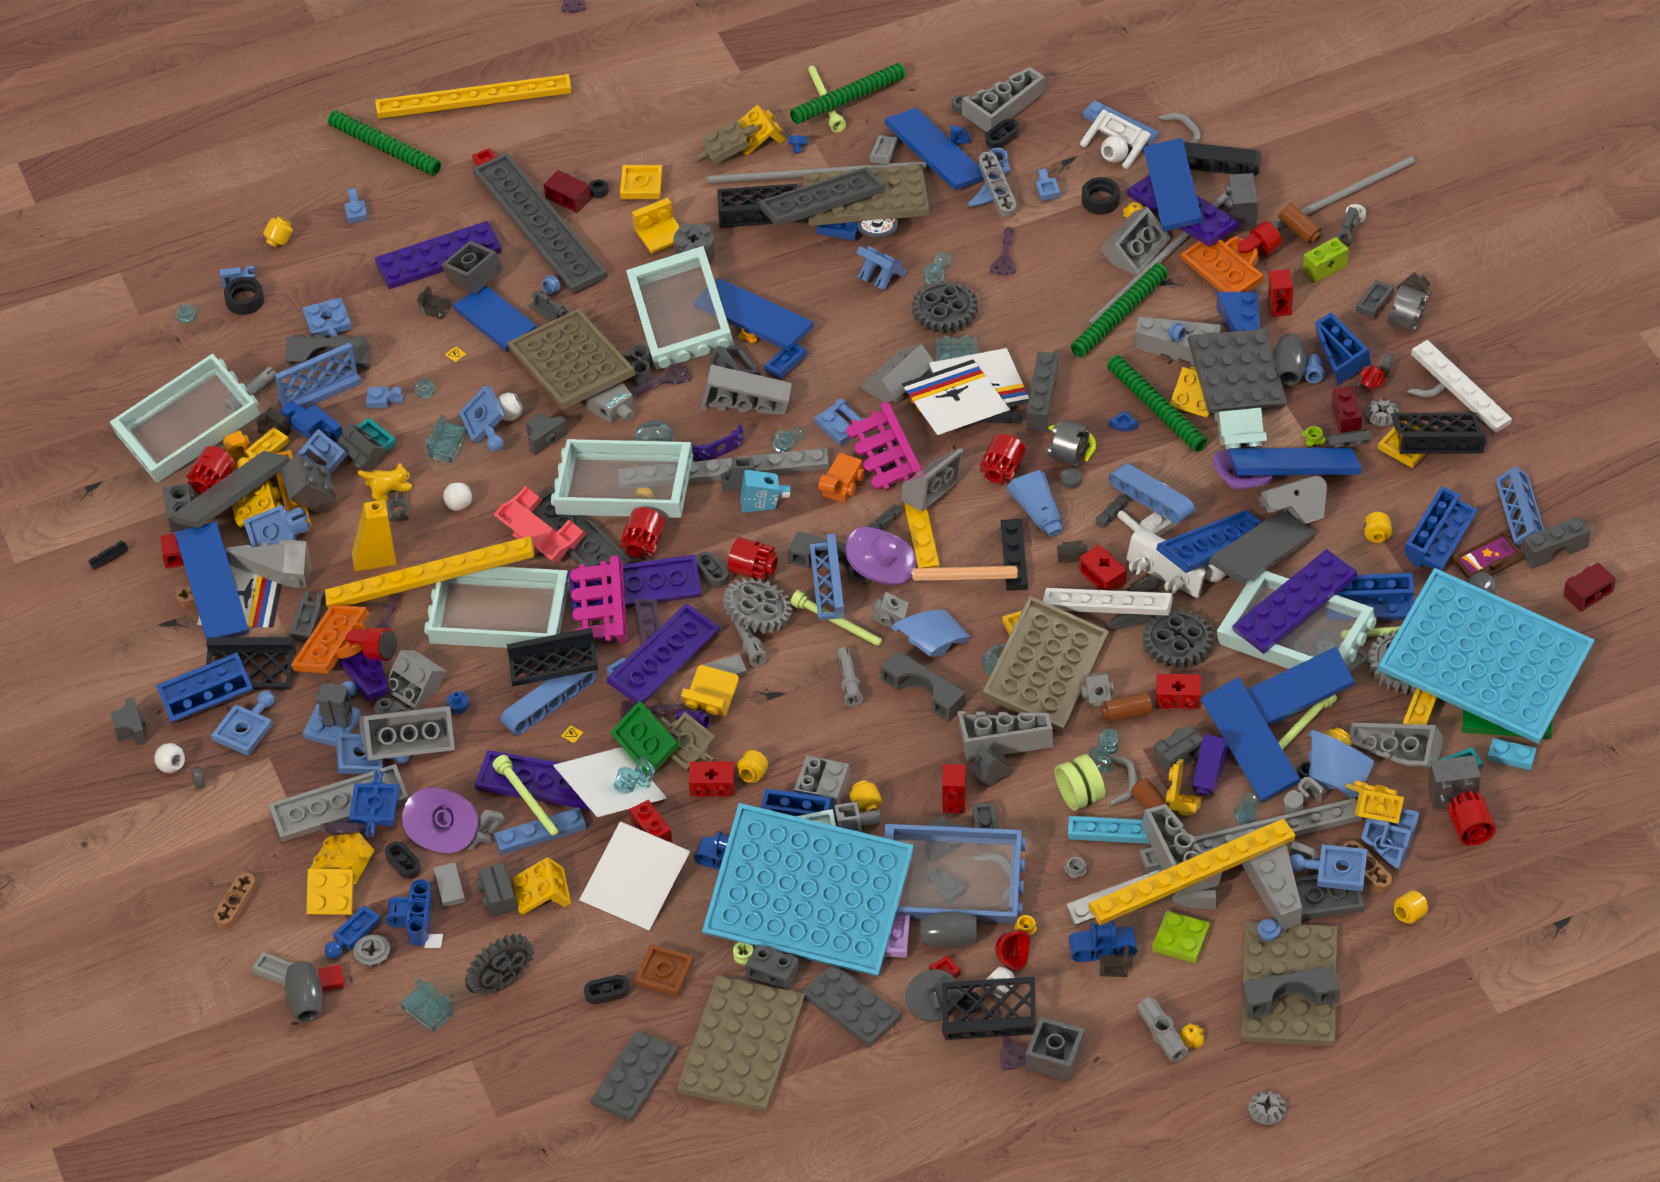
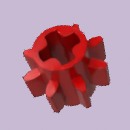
M1373 364L1370 368L1365 366L1359 374L1363 377L1361 383L1372 390L1376 387L1382 388L1386 382L1383 378L1385 372Z

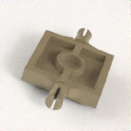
M737 120L729 122L716 131L702 137L705 150L694 156L698 162L709 157L715 165L749 147L747 136L757 131L754 123L743 129Z
M684 712L672 724L664 717L660 718L665 723H662V725L680 744L670 757L689 772L690 762H699L701 760L704 762H710L709 760L716 761L715 758L708 754V751L718 738L690 715Z

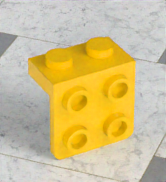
M758 104L738 121L743 129L753 123L757 131L747 136L749 147L741 150L745 155H749L769 136L779 144L786 140L782 134L784 130L777 122H774L775 116L768 109L765 111Z
M1182 367L1170 404L1176 409L1207 418L1211 413L1207 411L1196 368L1190 367L1188 369Z
M267 480L234 503L232 508L237 525L243 527L245 526L243 520L283 505L279 500L282 496L278 487H273L270 481Z
M700 665L697 668L690 690L683 688L681 698L684 704L691 709H701L712 715L726 716L738 685L739 677L733 673Z
M1179 759L1176 764H1173V767H1170L1169 781H1172V786L1167 790L1166 803H1169L1170 810L1179 811L1178 814L1191 816L1192 813H1196L1200 808L1202 797L1180 794L1184 759Z
M360 833L329 836L324 840L323 846L318 855L315 856L310 869H353L354 885H356L375 850Z

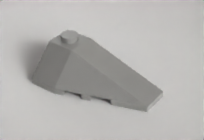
M279 540V544L273 545L265 542L258 547L243 545L226 548L229 565L287 587L307 588L312 565L307 541Z
M1352 723L1349 733L1352 746L1410 767H1429L1430 761L1437 760L1440 757L1444 738L1436 725Z

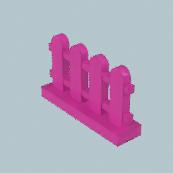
M888 401L880 404L882 412L877 413L875 410L871 412L872 416L858 422L854 419L851 421L852 425H849L846 429L849 438L859 437L860 442L855 444L856 454L860 456L867 454L869 457L863 462L864 470L868 473L874 471L877 473V476H874L871 480L872 487L876 490L884 488L885 491L890 489L889 485L901 480L905 482L909 480L910 476H915L919 470H922ZM888 425L889 429L885 430L884 426ZM879 429L880 433L867 439L865 438L864 434ZM895 441H896V443H897V445H898V446H896V447H894L893 444H892V443L895 442ZM887 445L889 450L874 456L872 451ZM901 459H905L906 463L902 464ZM895 462L897 467L882 473L881 468Z
M611 556L610 564H607L606 561H600L601 565L591 567L579 564V568L572 570L570 573L572 581L580 583V588L574 589L571 593L572 599L577 603L581 602L582 608H577L572 613L576 622L583 623V627L576 630L592 627L595 640L605 639L606 642H612V638L616 637L619 644L628 643L623 563L619 556ZM609 578H611V584H608ZM602 580V585L587 587L586 582ZM609 598H612L613 603L609 604ZM603 599V605L588 607V601ZM610 618H614V623H611ZM604 619V624L589 626V621Z

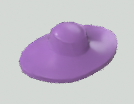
M1228 449L1216 452L1213 455L1212 463L1215 470L1228 486L1234 489L1243 490L1262 486L1270 482L1273 475L1237 476L1228 457Z
M860 527L855 529L846 541L845 552L847 560L853 569L862 576L886 585H901L912 577V570L916 568L917 563L916 556L912 547L901 538L877 528Z
M434 787L424 788L415 792L404 806L402 820L407 835L415 843L426 849L441 853L458 852L467 847L476 836L478 829L477 813L470 802L454 792Z

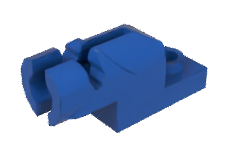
M291 401L281 409L282 419L288 425H292L294 430H297L307 439H310L318 429L336 443L340 436L343 435L341 425L315 404L306 409Z

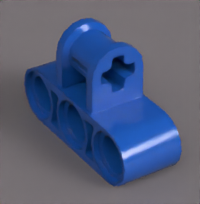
M718 831L715 838L703 837L695 853V861L702 866L720 870L729 836L723 835V832Z
M424 879L415 880L410 886L409 897H393L388 900L389 914L386 916V923L392 927H406L408 940L415 946L425 944L429 937L433 903L430 883Z
M1114 920L1102 925L1090 922V930L1075 932L1068 938L1071 957L1076 962L1130 957L1138 951L1134 929L1131 927L1115 928Z

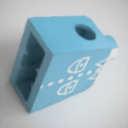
M744 470L740 494L742 512L774 510L777 506L778 498H790V486L779 485L777 474Z

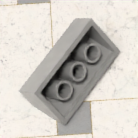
M450 706L359 716L361 739L367 760L455 750Z

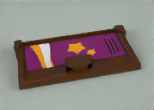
M1506 530L1458 555L1451 556L1453 564L1459 567L1467 578L1478 572H1485L1491 576L1525 559V556L1512 542Z

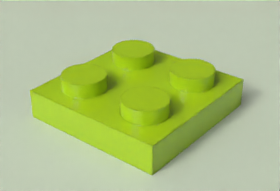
M1166 911L1152 945V951L1196 963L1209 932L1210 922Z

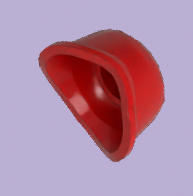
M1016 930L1004 933L998 938L995 946L996 957L1009 969L1021 970L1026 966L1031 942L1028 933Z

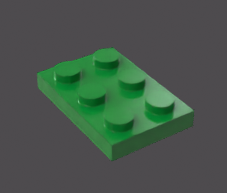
M638 701L610 732L643 772L650 777L680 746L677 740L641 701Z

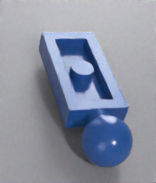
M363 905L333 933L335 941H330L326 944L324 948L325 955L330 959H337L341 956L343 947L351 951L359 939L367 936L381 922V917Z

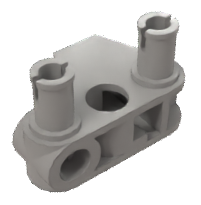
M1307 477L1261 492L1262 495L1259 497L1258 502L1261 501L1260 506L1264 507L1267 513L1286 508L1296 520L1307 524L1324 518L1327 484L1322 477ZM1295 490L1298 492L1297 496L1294 495Z
M857 802L834 805V819L837 827L862 832L861 826L881 823L879 809L859 813Z

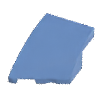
M946 610L918 613L894 623L891 627L893 631H902L909 636L908 641L919 647L929 656L944 657L952 643L966 644L970 638L966 631Z
M1311 730L1309 732V737H1312V751L1309 752L1311 763L1309 777L1313 778L1326 791L1337 788L1351 799H1358L1359 792L1346 788V783L1354 784L1355 780L1366 782L1374 760L1333 737Z
M1402 808L1398 824L1367 818L1361 839L1393 867L1400 870L1412 843L1421 814L1420 812Z

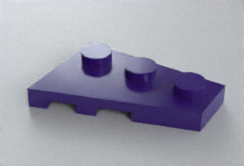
M363 653L339 659L340 666L351 680L356 683L358 689L368 702L388 694L381 661L369 660Z

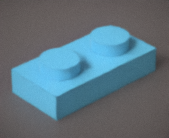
M1493 738L1487 760L1531 770L1537 748Z

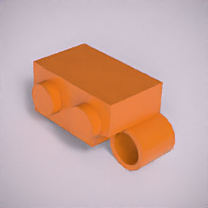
M839 453L827 474H823L820 478L818 490L822 491V496L846 503L848 498L854 495L858 481L861 482L864 477L865 470L863 469L862 460Z

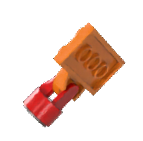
M1263 221L1250 230L1249 235L1244 239L1236 236L1225 243L1220 239L1210 247L1198 241L1180 255L1186 264L1220 292H1249L1264 281V275L1254 268L1258 262V257L1261 254L1268 256L1281 247L1283 239L1274 224L1269 221Z
M331 605L291 666L294 671L329 674L340 658H348L357 653H363L369 660L389 661L396 652L397 638L395 633L388 628L372 627L366 630L363 624L369 615L366 607Z

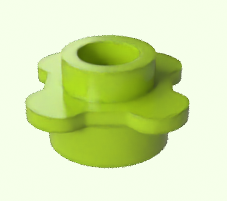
M1311 426L1302 432V436L1306 439V445L1309 447L1326 442L1320 427Z

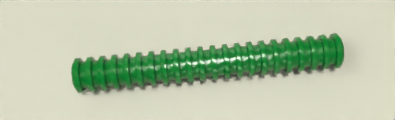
M899 62L890 65L885 69L862 77L860 80L846 84L825 95L816 97V99L791 108L790 117L796 125L804 123L811 118L820 116L836 107L850 103L866 94L904 79L906 76L905 68Z
M333 110L329 114L327 119L329 126L353 138H357L359 141L371 145L396 159H400L402 162L410 164L412 167L424 171L431 176H435L440 171V160L420 150H416V148L404 142L402 143L400 140L392 138L367 124H363L361 121L349 117L338 110Z
M1155 263L1106 312L1072 342V352L1080 358L1085 357L1129 312L1136 308L1145 297L1167 278V269L1162 264Z
M1115 355L1108 361L1107 369L1147 405L1181 440H1184L1194 452H1199L1205 448L1208 442L1207 437L1199 432L1186 417L1179 413L1120 355Z

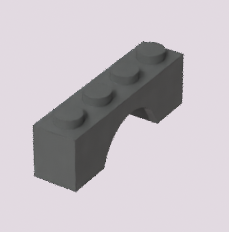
M294 334L293 337H287L285 361L289 366H296L316 357L320 353L331 351L350 342L353 347L356 368H370L372 344L362 336L346 339L344 336L326 338L323 335H314L313 338H309L302 334Z
M1039 351L1037 353L1026 413L1027 430L1048 431L1052 392L1058 376V353Z
M797 531L788 549L789 564L810 569L812 567L810 544L826 543L827 538ZM836 541L838 562L848 570L849 579L870 584L871 580L859 574L847 560L846 544ZM827 550L815 551V555L822 560L828 554Z
M896 650L880 666L881 680L896 690L906 687H919L928 691L932 695V712L948 722L958 714L957 711H961L966 706L965 692L959 686L949 683L944 677L931 672L926 666L918 664L906 654Z
M1333 966L1319 967L1309 971H1296L1285 975H1273L1262 979H1250L1242 982V998L1248 1018L1271 1014L1274 1003L1286 995H1302L1310 999L1316 1006L1339 1002L1340 987Z

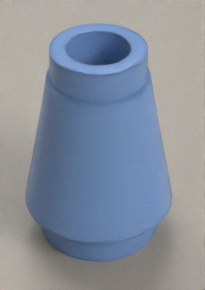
M1312 354L1308 357L1304 377L1310 383H1319L1325 373L1320 356Z

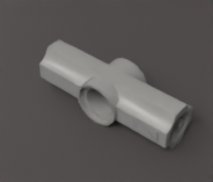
M1148 997L1143 999L1137 1005V1011L1152 1032L1153 1041L1161 1046L1170 1062L1177 1063L1183 1060L1188 1055V1048L1174 1029L1172 1019L1165 1015L1155 998Z

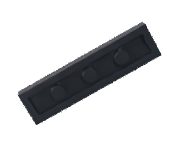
M1022 519L1000 520L1004 566H1017L1018 568L1017 578L1005 579L1006 591L1028 590Z

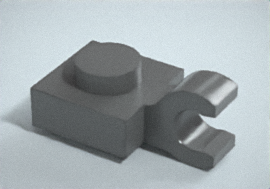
M1349 206L1342 222V229L1337 234V238L1340 241L1343 237H1348L1346 243L1349 246L1353 242L1352 232L1360 223L1359 213L1356 208Z

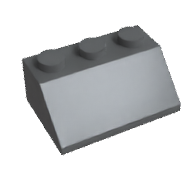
M1146 207L1134 211L1100 250L1112 265L1136 276L1150 263L1171 237L1166 231L1163 232L1160 222L1150 209Z
M922 344L901 349L860 387L884 403L887 401L897 402L904 397L903 393L906 391L902 383L928 375L931 372L929 363L934 361Z
M959 448L939 456L924 469L919 470L911 479L906 480L902 485L901 501L923 511L959 483L964 450Z

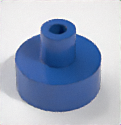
M802 135L788 136V145L794 146V153H802V146L808 145V137Z
M456 691L448 696L447 706H450L451 713L462 714L468 710L469 699L465 693Z

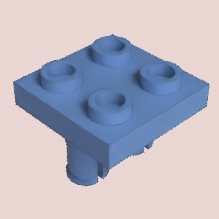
M859 246L856 252L864 257L865 260L857 277L869 283V279L876 266H880L882 270L873 285L884 291L892 275L897 274L904 278L907 270L902 268L903 263L870 246L867 249Z

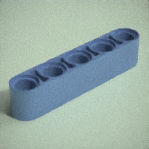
M1124 463L1108 476L1111 485L1115 489L1175 524L1181 523L1195 512V507L1190 499L1128 463Z
M590 671L547 680L507 708L500 717L501 723L514 735L523 734L589 687L595 681L596 673Z

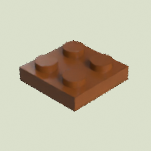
M651 944L635 977V986L678 997L693 965L694 956Z

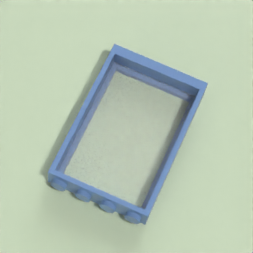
M885 824V838L914 845V851L896 914L910 915V919H921L922 917L939 912H961L977 917V922L1013 924L1017 923L1018 916H1022L1023 903L1018 902L1019 894L1023 895L1024 881H1020V873H1024L1025 859H1021V851L1026 850V838H1022V830Z

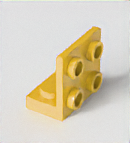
M669 198L632 212L633 228L650 253H655L674 245L673 237L679 229V225L673 218L672 204Z
M1356 780L1354 784L1346 783V788L1359 792L1354 815L1399 823L1404 797L1397 795V790L1377 784L1374 786L1368 785V783Z
M546 857L512 879L518 910L522 915L549 899L562 907L571 904L564 867L549 857Z

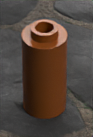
M1292 203L1287 204L1279 213L1278 219L1308 244L1311 242L1316 243L1322 236V233H1320L1322 228Z
M1148 692L1104 701V706L1101 707L1102 717L1104 720L1107 719L1109 723L1152 713V703Z
M1147 778L1139 780L1132 787L1131 794L1144 809L1163 804L1169 807L1166 799Z

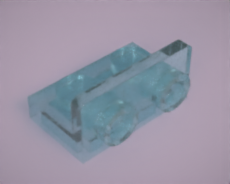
M441 415L438 422L436 421L433 425L431 436H428L426 439L425 448L428 450L429 458L452 463L466 436V427L449 424L446 422V416Z
M418 978L415 981L416 989L401 1001L400 1005L403 1010L435 1032L453 1015L452 1002L447 995L438 993L432 984Z

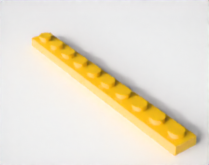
M569 74L376 99L375 102L377 117L380 119L569 94L572 91Z
M531 536L325 589L326 606L328 609L331 605L349 606L535 557Z
M1283 818L1089 903L1088 908L1099 925H1102L1295 840L1296 835Z

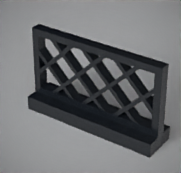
M797 183L717 189L720 228L773 224L760 209L759 203L754 200L757 198L764 200L783 194L785 191L797 189ZM764 193H772L769 196L764 195ZM751 194V196L748 198L743 195ZM722 196H732V197H730L729 199H726V198H724V197H722ZM736 200L742 201L739 204L734 203Z
M1476 413L1392 414L1393 424L1399 441L1398 450L1400 454H1483L1486 435L1485 432H1481ZM1442 420H1447V421H1449L1450 423H1449V424H1446V423L1442 422ZM1462 420H1471L1472 422L1467 424ZM1415 425L1421 429L1418 431L1417 429L1413 428V426ZM1436 425V426H1438V427H1440V428H1442V429H1441V430H1437V429L1433 428V426ZM1457 425L1463 429L1458 430L1454 426Z
M592 627L507 644L513 687L599 670ZM574 655L579 657L576 661L570 660ZM552 660L558 661L554 666L549 664ZM585 660L593 662L585 665L582 664ZM531 664L536 665L534 669H528ZM564 664L569 665L568 668L561 669ZM543 668L548 670L547 672L539 673ZM521 673L527 674V675L524 676V677L516 678V677L519 676Z
M207 637L206 665L212 663V656H223L225 658L238 652V655H243L246 658L242 662L243 667L251 663L257 668L248 675L253 690H291L293 673L291 664L294 661V655H296V645L293 637ZM259 655H265L268 659L259 666L254 659ZM280 655H288V661L282 666L275 661ZM273 663L278 669L269 676L263 669ZM261 672L266 679L261 683H255L252 678ZM281 672L287 676L286 683H277L274 678Z
M1035 977L942 983V1034L945 1040L1034 1034L1037 1026ZM1021 984H1030V991L1024 997L1015 991ZM997 986H1005L1009 990L1001 999L993 993ZM975 987H981L986 991L978 1000L969 994ZM948 989H959L963 994L953 1002L948 997ZM1012 993L1021 1000L1013 1009L1004 1003ZM991 995L997 1003L990 1010H987L981 1003ZM966 996L974 1002L967 1012L958 1006ZM1024 1003L1031 1009V1016L1020 1017L1016 1013ZM1002 1005L1009 1013L1004 1018L998 1019L993 1013ZM977 1007H980L986 1013L981 1020H974L969 1016ZM955 1008L963 1014L958 1021L949 1022V1014Z

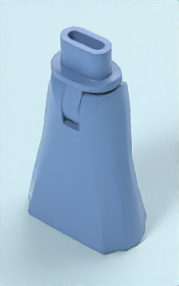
M1037 470L1011 480L1007 485V491L1027 512L1035 525L1043 532H1046L1049 537L1062 533L1064 531L1061 525L1062 520L1045 473Z

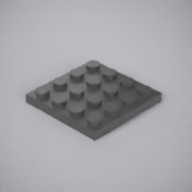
M1266 329L1197 334L1188 337L1187 340L1208 413L1283 407L1287 404L1281 379L1277 376L1275 358Z

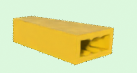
M386 500L366 502L363 505L352 550L354 572L397 565Z

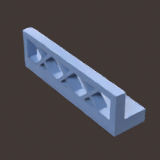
M1514 466L1495 480L1514 544L1519 546L1523 543L1524 537L1544 530V526L1529 476ZM1511 478L1509 487L1505 488L1504 482ZM1512 493L1516 494L1514 503L1509 504ZM1517 509L1521 510L1518 520H1514ZM1525 526L1527 531L1519 536L1518 533L1521 527Z
M827 534L826 543L810 544L818 620L844 618L835 534ZM827 550L828 554L822 560L815 555V551ZM822 566L830 571L825 578L817 573ZM824 585L832 589L827 596L819 591ZM829 603L834 607L835 612L822 613V607Z

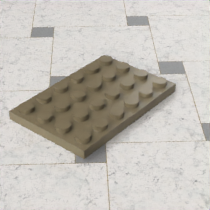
M922 164L869 168L883 183L885 192L809 216V226L858 222V220L929 216ZM857 169L803 174L804 187Z
M579 308L507 342L509 350L563 410L636 375L634 368Z
M1029 595L981 696L1017 713H1049L1052 728L1062 733L1081 692V685H1084L1083 675L1090 673L1109 631Z
M1245 922L1243 982L1250 979L1268 978L1273 975L1291 974L1296 971H1309L1319 967L1333 966L1336 974L1337 926L1300 924L1280 931L1279 936L1273 941H1265L1259 936L1257 931L1260 922ZM1286 995L1274 1003L1271 1014L1248 1018L1242 998L1241 1042L1335 1046L1336 1003L1316 1006L1310 999L1302 995Z
M717 975L678 1082L677 1093L767 1113L805 1002V994Z

